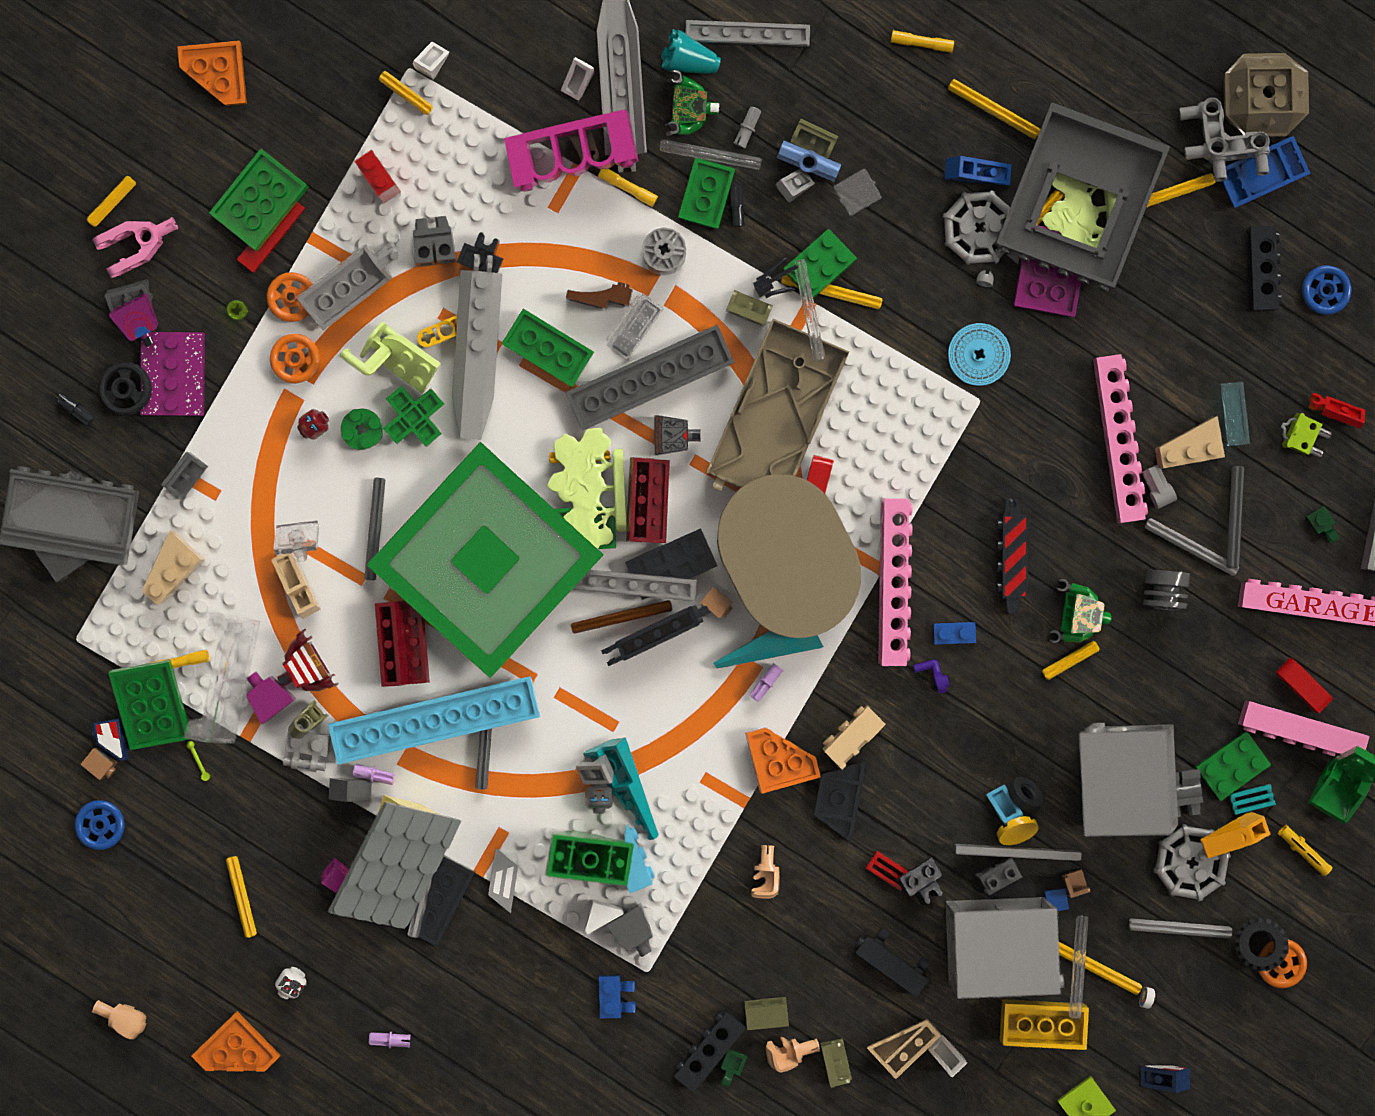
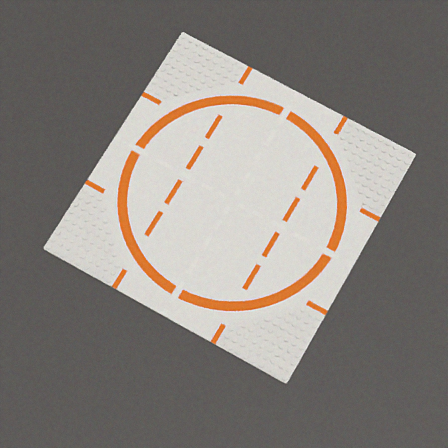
M409 68L400 82L433 106V110L429 115H425L394 92L355 158L357 160L372 149L401 192L386 203H383L353 161L289 271L306 276L314 284L365 244L376 254L388 242H393L399 257L386 266L392 275V279L325 330L321 329L310 314L300 321L286 322L277 318L268 307L183 453L184 455L186 451L191 452L208 465V468L184 499L178 498L165 487L162 489L130 545L127 565H118L78 633L76 640L122 668L163 659H172L207 649L210 655L209 662L173 669L182 702L284 761V757L293 758V752L285 751L289 725L314 700L317 702V707L329 716L309 733L330 736L328 727L330 723L531 676L541 717L492 728L487 789L476 788L480 731L337 765L330 736L328 756H319V762L326 763L325 771L317 770V772H312L310 769L298 768L297 770L328 788L330 778L363 779L353 777L355 764L372 768L377 767V770L393 773L395 775L393 785L374 781L371 787V801H355L354 803L378 815L383 795L420 803L440 815L461 820L452 843L444 854L445 856L476 871V874L491 882L495 850L497 848L518 865L514 896L641 970L649 972L758 786L745 733L765 727L782 738L787 736L880 576L881 498L909 499V503H912L913 506L912 515H909L910 524L980 404V400L795 291L773 295L767 299L765 296L759 297L753 282L757 281L756 278L764 273L588 171L579 176H571L562 171L557 180L548 183L538 180V185L533 186V190L521 192L513 184L504 138L523 133ZM540 143L531 144L537 174L542 176L551 173L555 166L553 151ZM562 156L566 168L574 169L578 167V165ZM446 216L449 226L452 228L457 260L464 243L474 246L480 232L485 235V245H490L494 238L500 240L495 255L504 260L498 272L502 274L494 399L481 440L460 438L452 399L456 337L430 348L421 346L417 340V335L422 329L458 315L461 270L473 271V269L457 262L439 265L436 251H434L436 265L417 267L415 264L413 237L416 219L427 218L428 228H435V217ZM662 227L671 228L680 233L686 245L684 264L678 271L670 275H659L649 270L643 258L642 248L645 238L653 230ZM664 245L663 248H659L661 255L670 252L668 251V246ZM293 281L292 287L300 289L302 284ZM775 281L772 283L774 288L771 291L787 287ZM618 282L629 284V288L633 289L629 307L609 302L607 310L566 300L567 290L597 292L610 289L612 284L617 285ZM282 283L278 292L281 294L287 287ZM734 290L773 305L765 327L726 312ZM293 293L288 295V300L290 301L295 298ZM281 299L276 301L279 309L285 306ZM647 300L657 307L660 312L630 355L625 357L615 350L613 345L643 302ZM645 303L626 332L638 340L657 313V310ZM647 305L655 312L639 335L635 336L629 332V329ZM298 306L289 308L291 314L299 312ZM523 308L594 351L593 356L573 388L501 344ZM772 319H776L850 351L796 477L807 480L813 455L834 460L825 495L835 507L858 554L861 567L860 589L848 615L834 628L818 635L824 647L716 669L713 662L770 631L757 623L744 607L718 551L717 539L720 516L730 498L740 487L725 481L721 491L712 487L717 477L706 472ZM456 320L452 321V323L457 329ZM381 322L386 323L398 335L406 338L441 363L425 392L432 388L445 404L430 417L442 435L427 447L414 432L409 434L399 444H396L383 429V435L379 443L366 450H357L350 447L341 437L342 420L351 410L365 408L373 411L380 418L384 428L399 415L386 400L389 395L401 385L415 401L423 395L388 370L383 364L372 375L368 376L362 374L343 358L339 357V354L348 348L352 355L365 363L376 350L372 348L364 358L360 357V353L371 333ZM448 324L443 325L440 329L441 334L449 336L452 333V327ZM718 325L734 360V364L588 428H601L602 433L611 440L610 446L607 449L610 451L611 456L608 463L613 462V450L623 448L626 518L630 458L670 460L666 543L701 528L718 565L713 569L690 578L697 580L695 601L648 597L642 600L640 596L572 589L491 678L483 673L425 619L430 683L381 687L375 603L405 600L377 574L374 581L364 579L374 478L378 477L386 480L379 551L479 442H482L552 508H574L571 501L564 502L558 496L557 491L553 492L547 487L552 475L565 469L561 463L549 462V453L555 452L554 442L564 434L572 436L577 442H580L586 430L582 431L565 392ZM436 328L433 329L434 334L432 335L424 333V338L421 339L422 342L425 341L429 344L431 343L430 339L435 336L437 340H440L441 338L438 336ZM288 334H301L308 337L315 343L319 351L320 361L317 371L310 379L302 383L293 384L281 380L275 375L270 365V352L273 345L281 337ZM382 334L380 338L383 340L386 335ZM288 343V349L297 348V343ZM307 347L302 349L305 358L311 355ZM279 352L278 361L284 362V352ZM297 355L292 356V362L296 363L299 357ZM304 363L299 370L304 373L309 368V365ZM286 366L284 372L292 375L294 369H291L288 366ZM311 409L323 411L329 418L328 431L315 440L305 439L297 428V425H299L298 419ZM654 415L688 420V429H701V442H688L687 451L655 456ZM362 423L361 426H357L356 429L359 435L367 432L366 424ZM608 468L601 472L604 483L606 485H614L613 468ZM603 491L600 494V503L603 507L615 506L614 491ZM895 514L892 518L894 525H898L901 522L899 514ZM616 530V549H598L604 555L591 570L629 573L625 564L626 561L666 543L626 542V532H618ZM169 531H175L205 560L163 605H156L142 589ZM895 535L892 538L894 546H897L901 540L899 535ZM288 550L292 552L321 608V610L304 619L297 614L271 560ZM712 587H715L733 602L730 605L733 609L726 617L721 616L719 619L711 612L702 617L704 622L700 623L699 626L628 660H621L608 666L607 662L610 659L616 658L621 654L618 648L608 654H602L601 650L615 644L616 641L689 606L696 605L698 609L704 607L700 602ZM667 600L671 601L673 608L669 612L573 634L571 624L574 622ZM306 629L304 632L305 637L312 636L310 641L330 674H335L332 677V682L334 684L338 683V685L322 691H304L302 688L297 689L293 682L285 688L296 697V700L266 723L261 724L246 696L253 689L247 678L254 672H257L263 681L269 676H273L278 680L277 677L286 672L282 663L285 661L284 655L290 643L299 632ZM774 662L784 671L773 683L774 687H770L763 698L757 702L750 696V693L761 680L760 677L766 674ZM297 724L299 729L304 730L302 725ZM626 737L659 834L657 838L648 840L646 830L642 825L638 826L635 823L636 817L630 810H625L614 794L613 805L611 808L606 809L604 814H594L593 810L586 807L585 791L591 786L590 784H583L575 767L581 762H592L590 758L586 759L583 753L611 739ZM301 753L300 759L311 761L312 755ZM629 824L631 828L635 827L639 837L636 842L639 848L643 846L647 855L644 861L647 867H652L655 878H652V885L631 894L625 885L545 876L551 833L580 831L625 841L626 825ZM593 900L622 907L624 912L641 903L653 933V937L647 940L652 951L643 957L640 956L636 947L626 951L607 928L606 924L587 934L585 929Z

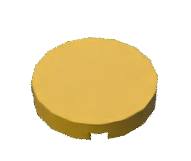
M1027 816L1017 817L1007 822L1006 827L1003 828L1001 826L997 831V837L1003 845L1019 844L1034 836L1038 831V825L1034 818L1031 820Z

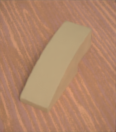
M288 550L271 559L297 614L304 619L321 610L292 552Z

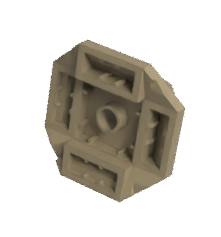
M1286 53L1243 54L1223 75L1224 117L1238 130L1240 135H1245L1247 132H1264L1269 138L1286 137L1309 114L1308 71ZM1263 89L1270 90L1271 98L1263 95Z

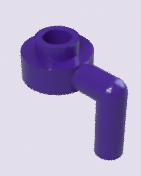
M933 659L913 665L915 673L932 669L938 694L947 692L946 688L950 687L948 677L942 674L937 660Z

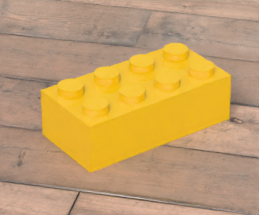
M1002 999L1000 1042L1003 1046L1087 1050L1089 1008L1081 1003Z

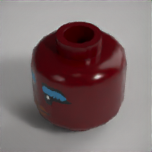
M311 409L298 419V431L305 439L315 440L328 431L329 418L325 412Z

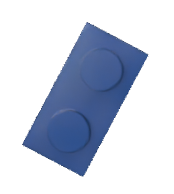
M975 622L933 624L934 644L976 643Z

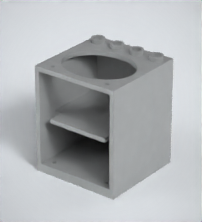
M1092 723V725L1085 728L1080 733L1085 836L1172 834L1178 826L1173 724L1105 726V723Z
M1045 897L945 901L948 980L957 998L1060 994V988L1064 987V980L1059 970L1057 908Z

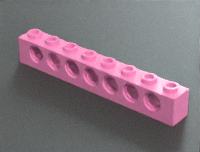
M1121 354L1095 358L1093 363L1117 523L1146 519L1145 515L1148 514L1146 502L1143 503L1142 494H1145V488L1139 478L1142 468L1140 461L1137 462L1136 457L1139 448L1137 441H1134L1133 437L1136 428L1134 420H1131L1130 412L1133 411L1132 402L1127 397V392H1129L1130 388L1128 379H1125L1124 376L1126 361L1122 359ZM1109 372H1114L1117 375L1115 383L1108 380L1107 375ZM1112 392L1119 394L1120 401L1118 403L1111 401L1110 396ZM1116 412L1123 416L1121 424H1117L1114 421L1113 417ZM1119 433L1124 434L1126 437V442L1123 445L1117 442V435ZM1123 453L1129 457L1127 465H1123L1120 462V456ZM1125 474H1129L1132 478V483L1129 486L1123 483V476ZM1129 494L1135 498L1133 506H1129L1126 503V497Z
M881 498L878 664L881 666H907V661L910 660V649L907 648V640H910L911 631L910 628H907L908 619L911 618V608L908 607V599L911 598V587L908 586V578H911L912 569L911 565H908V560L912 555V546L909 545V536H912V524H909V515H912L913 506L912 503H909V499ZM895 514L901 516V522L898 525H894L892 522ZM895 535L901 537V542L897 546H894L892 543V538ZM898 555L901 562L898 566L894 567L892 565V558ZM898 576L900 578V585L894 588L891 581L894 577ZM895 597L900 599V605L897 608L891 606V601ZM894 618H898L900 621L896 629L891 627V621ZM898 639L899 647L894 650L891 649V641Z

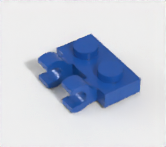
M620 975L599 976L600 1018H621V1012H635L636 1003L634 1001L621 1002V991L634 992L635 981H620Z

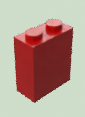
M372 149L354 161L383 203H386L401 192Z

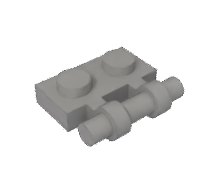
M288 731L285 751L293 752V758L284 757L283 765L291 766V769L305 768L310 769L312 772H317V770L325 771L326 763L319 762V756H328L330 736L308 733L301 739H295L290 736ZM301 753L312 755L311 761L301 760Z

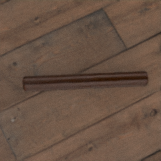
M667 600L574 622L571 624L573 634L669 612L673 608L671 601Z

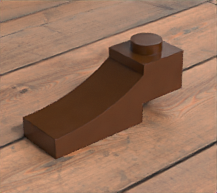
M618 282L617 285L612 284L610 289L597 292L567 290L566 300L607 310L609 302L629 307L633 289L629 288V284Z

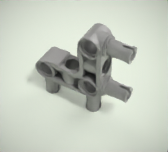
M1208 98L1204 102L1198 103V106L1179 108L1180 121L1195 118L1201 120L1204 137L1203 145L1185 147V159L1205 158V160H1209L1213 165L1216 182L1227 180L1226 161L1255 158L1257 176H1264L1270 173L1267 158L1270 153V139L1266 133L1247 132L1245 135L1232 137L1224 133V112L1221 102L1216 98ZM1208 107H1214L1217 111L1215 113H1209L1206 109ZM1262 141L1264 146L1257 147L1254 145V142ZM1218 146L1222 151L1215 153L1211 148Z

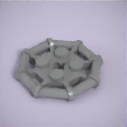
M992 190L990 192L961 193V197L943 214L945 246L952 249L967 265L971 263H998L1004 253L998 249L994 251L992 245L999 238L1002 226L1001 220L1007 217L1010 207ZM987 200L985 206L972 207L970 201ZM991 202L995 204L1002 212H1004V214L998 216L993 210H991L989 208ZM966 205L968 211L961 218L955 217L958 211ZM953 222L958 223L959 226V236L955 238L953 234ZM976 223H983L985 225L984 233L982 231L979 233L975 231L977 228L975 226ZM962 240L970 247L969 253L956 242ZM984 248L989 252V254L973 255L975 249Z
M1184 824L1170 836L1159 841L1158 844L1160 845L1154 873H1157L1172 897L1181 896L1202 901L1205 896L1215 889L1225 885L1228 860L1231 857L1230 852L1208 859L1202 844L1190 841L1189 835L1206 837L1214 832L1213 829L1206 830ZM1181 837L1184 838V842L1180 846L1175 848L1170 846ZM1168 849L1172 852L1170 864L1164 866ZM1191 857H1195V861H1197V865H1194L1193 868L1186 864L1187 860H1191ZM1220 859L1216 876L1212 873L1214 860ZM1172 870L1176 875L1177 880L1175 884L1165 871ZM1208 877L1214 879V881L1200 889L1199 883L1205 881ZM1182 882L1194 884L1195 891L1183 889L1180 886Z

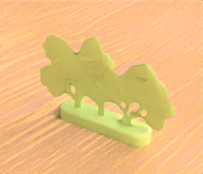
M1057 172L1052 185L1057 190L1063 192L1065 198L1063 201H1056L1052 206V211L1046 213L1041 220L1049 230L1059 231L1065 237L1097 248L1104 228L1096 224L1098 214L1106 211V219L1108 221L1118 195L1104 190L1105 206L1096 207L1092 203L1091 196L1096 189L1101 188L1088 185L1085 182ZM1092 188V191L1087 192V189ZM1098 234L1097 238H1092V235Z
M592 428L586 430L580 442H577L574 437L567 434L562 435L560 439L554 442L556 459L560 461L565 469L562 472L554 473L547 487L553 492L557 491L558 496L564 502L571 501L574 508L563 518L598 549L600 545L609 544L613 540V533L606 526L608 518L611 515L616 518V530L618 532H627L623 448L614 449L613 462L608 463L604 459V453L609 448L611 440L602 433L601 428ZM595 460H601L602 464H596ZM608 468H613L614 485H606L601 472ZM603 491H614V507L606 509L602 506L600 494ZM599 506L602 510L598 511L596 507ZM604 513L605 515L602 516L603 520L595 523L594 518L598 514ZM603 524V529H599L598 526Z

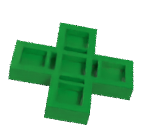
M401 385L386 398L399 415L383 429L396 444H399L409 434L414 432L427 447L442 435L430 417L445 404L432 388L415 401Z

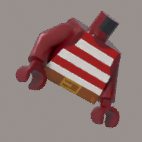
M306 629L302 630L290 643L284 655L285 661L282 664L286 672L277 677L282 687H285L293 682L297 689L302 688L304 691H322L337 686L338 683L334 684L332 682V677L335 674H330L310 641L312 636L306 638L304 635Z

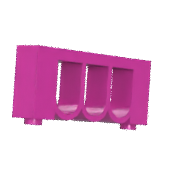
M625 109L504 138L513 184L521 192L533 190V186L538 185V180L544 183L557 180L562 171L571 176H579L589 169L590 164L598 169H608L614 164L621 166V168H629L634 166L635 162H639L629 112ZM607 126L611 142V154L607 160L595 162L591 156L586 131ZM579 133L583 160L578 167L568 169L563 163L558 138ZM551 140L555 166L551 173L540 176L535 170L530 145Z

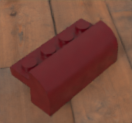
M630 458L626 542L666 543L670 460Z
M406 601L375 603L381 687L430 683L424 617Z

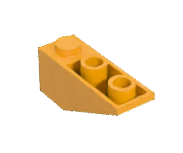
M1249 811L1202 838L1200 841L1206 858L1209 859L1253 845L1269 836L1270 832L1265 817Z

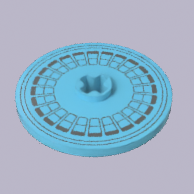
M983 323L971 324L962 328L955 334L948 349V360L954 374L963 382L976 386L988 385L998 380L1007 370L1011 356L1009 343L1002 332L991 325ZM981 349L985 357L984 359L980 358L977 360L974 351Z

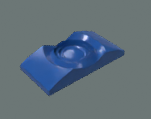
M1294 136L1269 147L1270 153L1267 158L1270 173L1268 175L1257 176L1255 158L1241 159L1226 166L1227 180L1222 181V184L1233 208L1246 204L1311 174Z

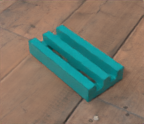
M1271 784L1230 794L1234 814L1276 805L1273 799V792L1271 791ZM1264 790L1267 792L1266 794L1235 801L1236 797ZM1268 798L1269 800L1266 802L1237 809L1238 805Z

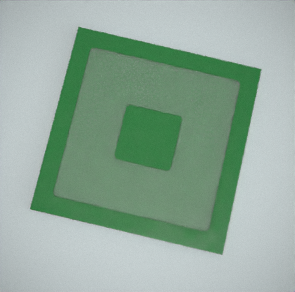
M479 442L368 562L367 566L483 673L491 678L604 554L482 442Z

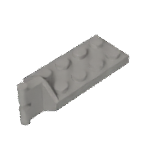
M388 242L376 254L365 244L299 294L297 300L321 329L325 330L392 279V275L386 266L399 257L395 244Z

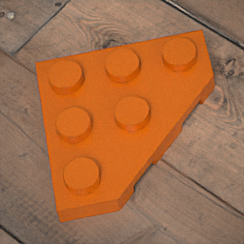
M240 41L177 46L179 67L225 106L247 104Z
M764 727L745 733L761 794L821 777L815 756L807 753L785 738L780 737L768 728Z
M238 1011L192 1055L194 1060L205 1071L265 1072L281 1056Z

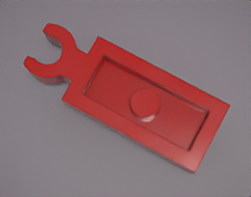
M1312 393L1309 398L1311 402L1308 407L1313 410H1322V415L1330 419H1335L1360 429L1364 424V409L1326 396L1324 399L1316 393Z

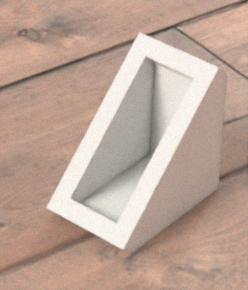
M431 42L413 61V66L417 71L434 80L448 57L449 51Z
M575 57L561 91L579 101L594 75V67Z
M593 900L585 932L589 934L623 915V908Z
M943 1035L928 1048L929 1052L951 1077L967 1064L965 1058Z

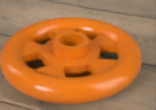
M295 272L284 273L276 277L269 285L267 291V304L270 311L277 318L286 322H297L306 318L309 313L297 300V296L313 285L306 276ZM293 281L302 284L300 289L292 287ZM283 283L287 288L280 294L277 288ZM293 293L295 298L291 301L288 300V295ZM279 299L285 305L281 309L276 304V301ZM298 306L299 312L291 314L289 308Z
M288 334L281 337L273 345L270 352V365L273 372L278 378L288 383L296 384L307 381L315 374L319 366L320 356L318 348L311 339L301 334ZM296 342L297 348L288 349V343ZM307 347L311 355L305 358L302 349ZM279 352L285 353L284 362L278 361ZM294 355L299 357L296 363H293L291 360ZM306 363L309 365V368L302 373L299 368ZM286 366L294 369L292 375L284 372Z
M1288 940V953L1284 959L1286 965L1285 967H1280L1279 965L1274 968V971L1278 973L1275 978L1269 974L1270 970L1259 971L1260 976L1267 984L1276 988H1289L1296 985L1305 975L1307 969L1306 955L1303 949L1294 941ZM1274 941L1267 943L1261 949L1258 957H1266L1269 953H1272ZM1297 956L1299 964L1293 966L1291 957ZM1292 971L1294 975L1286 979L1284 974Z

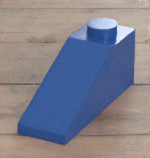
M965 156L946 158L945 179L1010 185L1011 164Z

